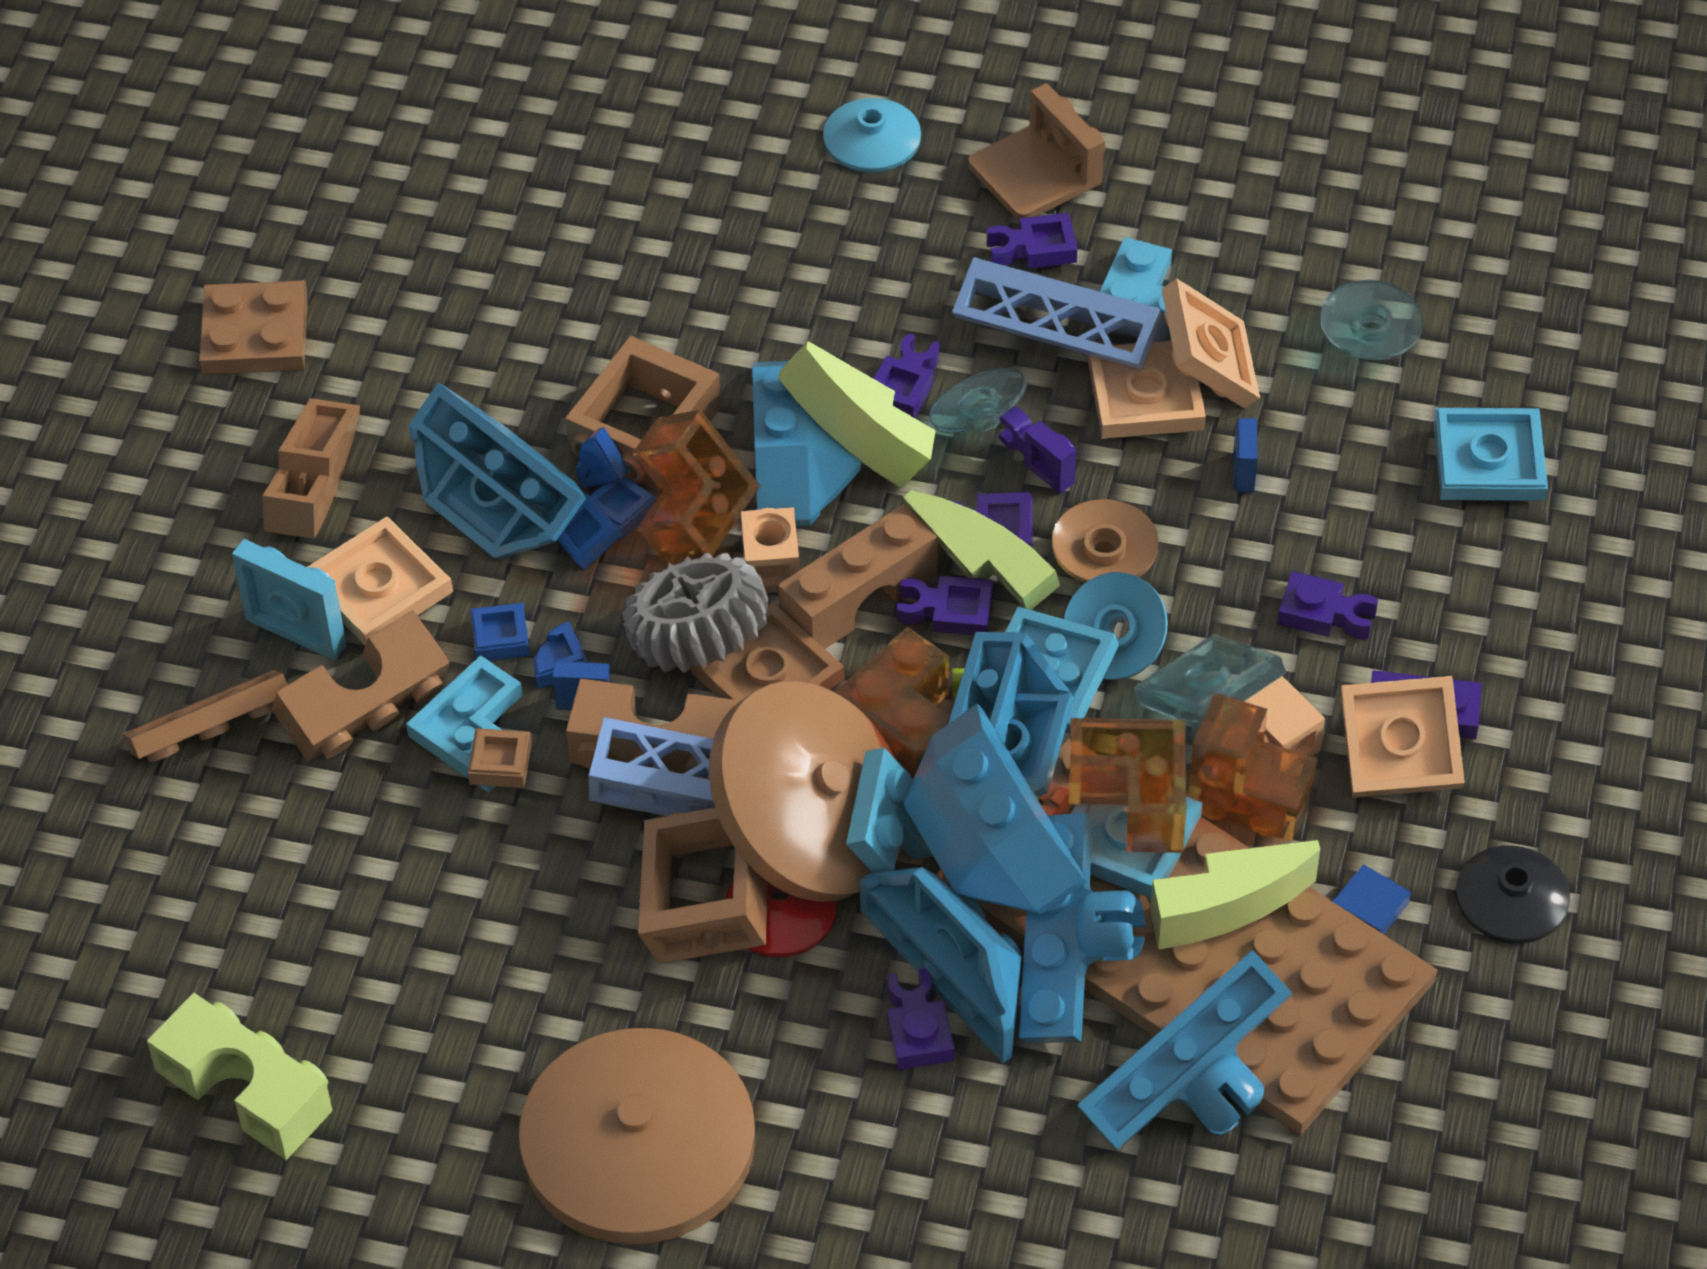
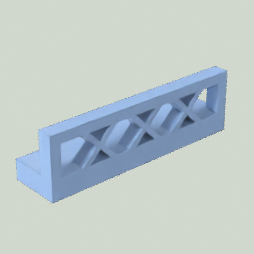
M974 257L952 311L953 315L958 319L1141 370L1152 342L1165 341L1169 332V327L1160 308ZM976 291L979 294L1003 300V302L985 311L970 307ZM1022 305L1047 312L1049 315L1032 324H1028L1019 320L1014 308ZM1006 312H1009L1012 319L1003 317L1001 315L1005 314ZM1069 318L1094 325L1096 328L1075 337L1066 334L1061 321ZM1055 324L1058 332L1047 328ZM1116 331L1138 337L1133 352L1114 348L1107 334ZM1102 337L1105 345L1093 341Z
M604 717L589 772V800L664 816L675 812L687 813L714 808L709 778L710 759H707L705 756H710L713 739ZM612 737L636 741L644 753L629 763L607 759ZM677 749L690 752L699 765L681 774L669 771L660 758ZM652 764L654 768L646 767V766ZM704 775H707V777H708L709 779H705V778H701V777L704 776Z

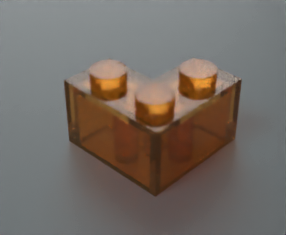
M700 409L658 417L632 453L662 490L661 495L637 527V530L667 566L668 563L672 565L682 563L687 556L691 560L699 559L705 553H710L713 556L741 515V511H744L760 487L759 483Z
M907 627L835 691V693L857 707L874 724L889 746L895 760L909 773L913 780L932 735L949 723L950 715L937 707L948 696L949 655Z
M1214 692L1192 746L1188 797L1202 802V815L1209 819H1223L1252 828L1255 832L1264 836H1277L1293 841L1313 791L1317 758L1264 742L1268 709Z
M1071 718L1069 804L1125 805L1126 852L1183 853L1186 823L1185 720Z

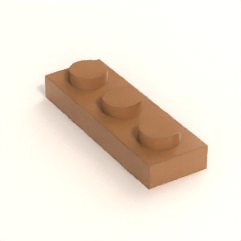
M271 670L127 731L122 736L131 755L139 759L146 756L149 762L158 761L178 752L180 749L177 742L197 734L199 740H206L229 730L228 721L240 715L248 713L249 718L254 719L273 712L271 709L276 692L288 684L283 673Z

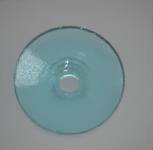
M1358 280L1346 283L1330 293L1323 303L1320 322L1326 338L1340 351L1360 359L1384 360L1399 356L1416 344L1423 329V313L1414 297L1399 286L1380 280Z
M997 368L975 374L957 383L936 400L929 412L930 422L937 431L944 433H957L973 429L977 432L988 431L1000 424L999 417L1009 411L1021 399L1026 390V380L1023 374L1014 368Z

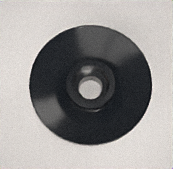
M1505 845L1485 849L1467 861L1458 876L1456 899L1462 915L1471 926L1482 934L1502 942L1527 943L1548 936L1561 925L1568 912L1570 890L1564 874L1549 858L1529 848ZM1508 882H1517L1522 886H1513Z

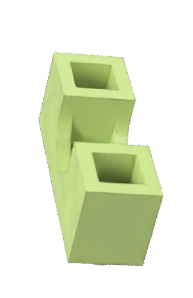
M193 993L147 1040L155 1071L198 1101L212 1086L222 1080L239 1078L249 1081L250 1084L235 1099L242 1131L285 1160L297 1150L332 1112L327 1088L328 1080L319 1068L306 1060L301 1061V1063L297 1062L285 1054L280 1044L269 1034L263 1031H258L255 1034L240 1024L237 1016L220 1002H215L212 1005Z

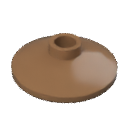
M1090 500L1070 508L1059 518L1052 534V550L1056 561L1066 573L1084 583L1096 576L1111 572H1123L1141 577L1153 565L1158 553V533L1150 518L1138 508L1117 500Z

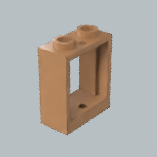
M630 336L566 416L568 451L579 458V451L583 442L595 430L605 427L623 457V461L630 469L625 476L634 483H641L654 490H658L721 408L719 373ZM629 386L678 407L651 443L601 422Z
M715 807L687 813L675 812L665 817L644 820L638 935L658 964L766 945L768 881L755 872L736 849L733 898L669 909L672 856L733 845L720 822Z

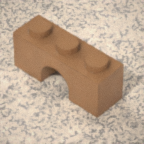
M903 504L779 583V608L826 649L855 630V615L859 606L876 589L881 587L897 603L903 599L900 588L901 580L913 578L921 580L926 584L938 576V536Z
M414 610L368 637L362 655L375 674L376 681L371 686L360 690L344 688L332 679L322 664L276 692L271 710L307 762L321 754L326 759L336 756L354 741L351 737L352 735L367 726L372 731L382 728L399 714L398 707L413 698L417 703H422L443 688L444 683L442 681L450 661Z
M580 679L566 729L569 763L591 768L604 717L714 739L723 718L740 700L688 693L684 710L678 718L667 724L651 725L637 719L634 686ZM612 737L607 759L629 763L644 753L636 741ZM677 749L660 758L669 771L681 774L699 765L690 752ZM652 764L646 766V767L654 768ZM704 775V776L701 777V778L709 779V778L707 777V775Z

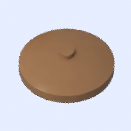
M782 681L760 688L732 707L720 723L713 739L709 762L710 786L715 809L728 838L741 857L755 872L776 888L793 896L811 901H837L859 893L860 879L872 873L846 845L865 752L885 747L893 756L889 746L874 724L857 707L837 693L819 685L800 681Z
M630 1028L616 1030L591 1037L576 1044L562 1053L541 1073L533 1084L522 1109L519 1125L520 1152L525 1175L536 1197L555 1218L566 1226L586 1236L611 1243H657L682 1236L701 1227L718 1215L736 1196L749 1173L754 1156L755 1121L753 1107L745 1085L736 1071L724 1058L705 1044L688 1036L661 1029Z

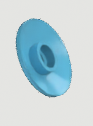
M881 98L859 99L842 105L829 116L823 130V141L829 155L839 164L860 172H883L903 165L914 156L921 140L920 125L913 113L896 102Z
M1123 572L1105 573L1087 581L1073 595L1064 615V620L1114 633L1115 626L1119 621L1127 620L1129 624L1128 633L1122 638H1117L1119 646L1103 677L1106 680L1130 678L1145 670L1161 652L1167 635V613L1157 591L1143 579Z

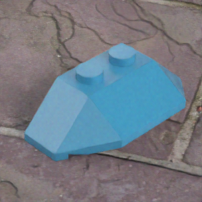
M788 361L753 362L757 510L762 508L794 507L796 526H811L821 515V510L833 501L859 473L861 461L822 429L779 380V371Z
M437 383L408 425L411 440L415 444L416 466L423 501L495 559L501 560L556 542L586 499L575 481L503 424L440 383Z
M975 632L949 723L974 705H980L1033 793L1038 798L1048 793L1074 697L1026 633Z
M974 705L932 735L903 805L957 895L1042 914L1088 882L980 705Z
M923 867L871 873L861 878V913L918 973L919 969L926 968L930 973L932 988L1002 1063L1012 1057L1022 962L1021 952L1013 939L1005 933L998 934L986 921L983 910L974 899L957 895L947 880Z

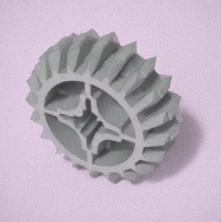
M705 553L699 559L691 560L687 556L682 563L676 565L668 563L666 570L660 573H650V581L639 583L635 586V594L625 600L627 608L622 612L631 648L636 651L638 658L644 659L648 667L660 666L663 672L671 671L676 667H679L682 672H687L692 666L701 665L705 669L708 663L720 660L725 662V656L731 652L744 651L743 643L756 640L758 638L757 630L767 625L766 615L770 610L767 604L769 601L761 577L756 573L754 566L747 565L744 558L735 557L731 559L728 553L720 554L716 558H713L710 553Z

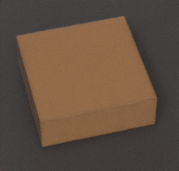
M475 728L468 768L469 785L525 788L532 745L531 732Z

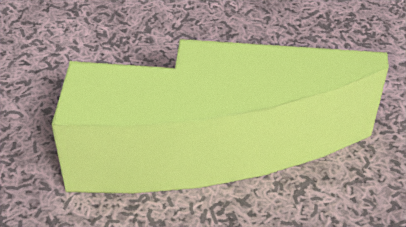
M809 341L779 371V380L822 429L865 465L900 488L931 460L936 430L892 406L895 391Z
M913 490L903 497L907 507L938 536V545L968 578L988 580L994 575L1023 608L1029 610L1036 607L1060 586L1056 570L1031 546L1004 526L970 508L941 497Z
M1318 840L1205 854L1203 874L1154 879L1152 882L1150 914L1158 950L1192 944L1232 932L1265 917L1292 901L1316 882L1320 855Z

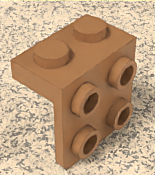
M1045 83L1030 92L1029 126L972 153L969 156L968 167L1002 205L1019 220L1020 218L1036 217L1102 184L1103 155L1106 147L1100 132L1094 127H1089L1075 112L1071 102L1065 97L1061 98Z

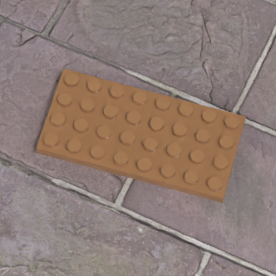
M1073 734L1060 748L1050 785L1053 784L1058 787L1063 785L1070 790L1069 793L1076 799V806L1098 764L1105 765L1141 780L1144 779ZM1200 817L1169 878L1203 874L1205 854L1249 849V847L1205 818ZM940 870L936 874L937 876L947 880L942 870ZM1090 875V889L1093 892L1128 890ZM1308 887L1292 901L1265 917L1232 932L1192 944L1158 950L1150 914L1151 898L1130 891L1141 901L1144 910L1145 927L1132 929L1133 936H1145L1142 952L1133 960L1096 961L1089 965L1085 973L1084 990L1152 1036H1156L1250 951L1254 950L1292 992V997L1238 1044L1236 1051L1241 1061L1264 1086V1095L1257 1107L1301 1136L1435 983L1438 969L1311 887ZM975 900L983 910L986 921L1000 933L1007 934L1015 943L1024 948L1026 911L1020 908Z

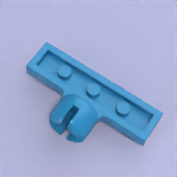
M1086 813L1047 815L1088 882L1042 914L1026 911L1019 1038L1027 1044L1082 1042L1085 973L1088 966L1096 961L1133 960L1142 952L1145 936H1133L1132 929L1145 927L1144 910L1141 901L1128 890L1093 892L1090 889L1093 819Z
M1254 950L1250 951L1077 1105L1078 1109L1116 1151L1121 1149L1164 1109L1175 1102L1187 1105L1210 1132L1221 1135L1230 1131L1239 1124L1240 1116L1221 1093L1225 1091L1247 1115L1259 1105L1264 1095L1263 1084L1241 1061L1236 1048L1245 1037L1291 998L1292 992Z

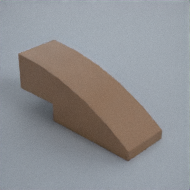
M309 399L278 450L279 469L263 494L264 531L315 539L334 499L348 459L360 416L359 405Z

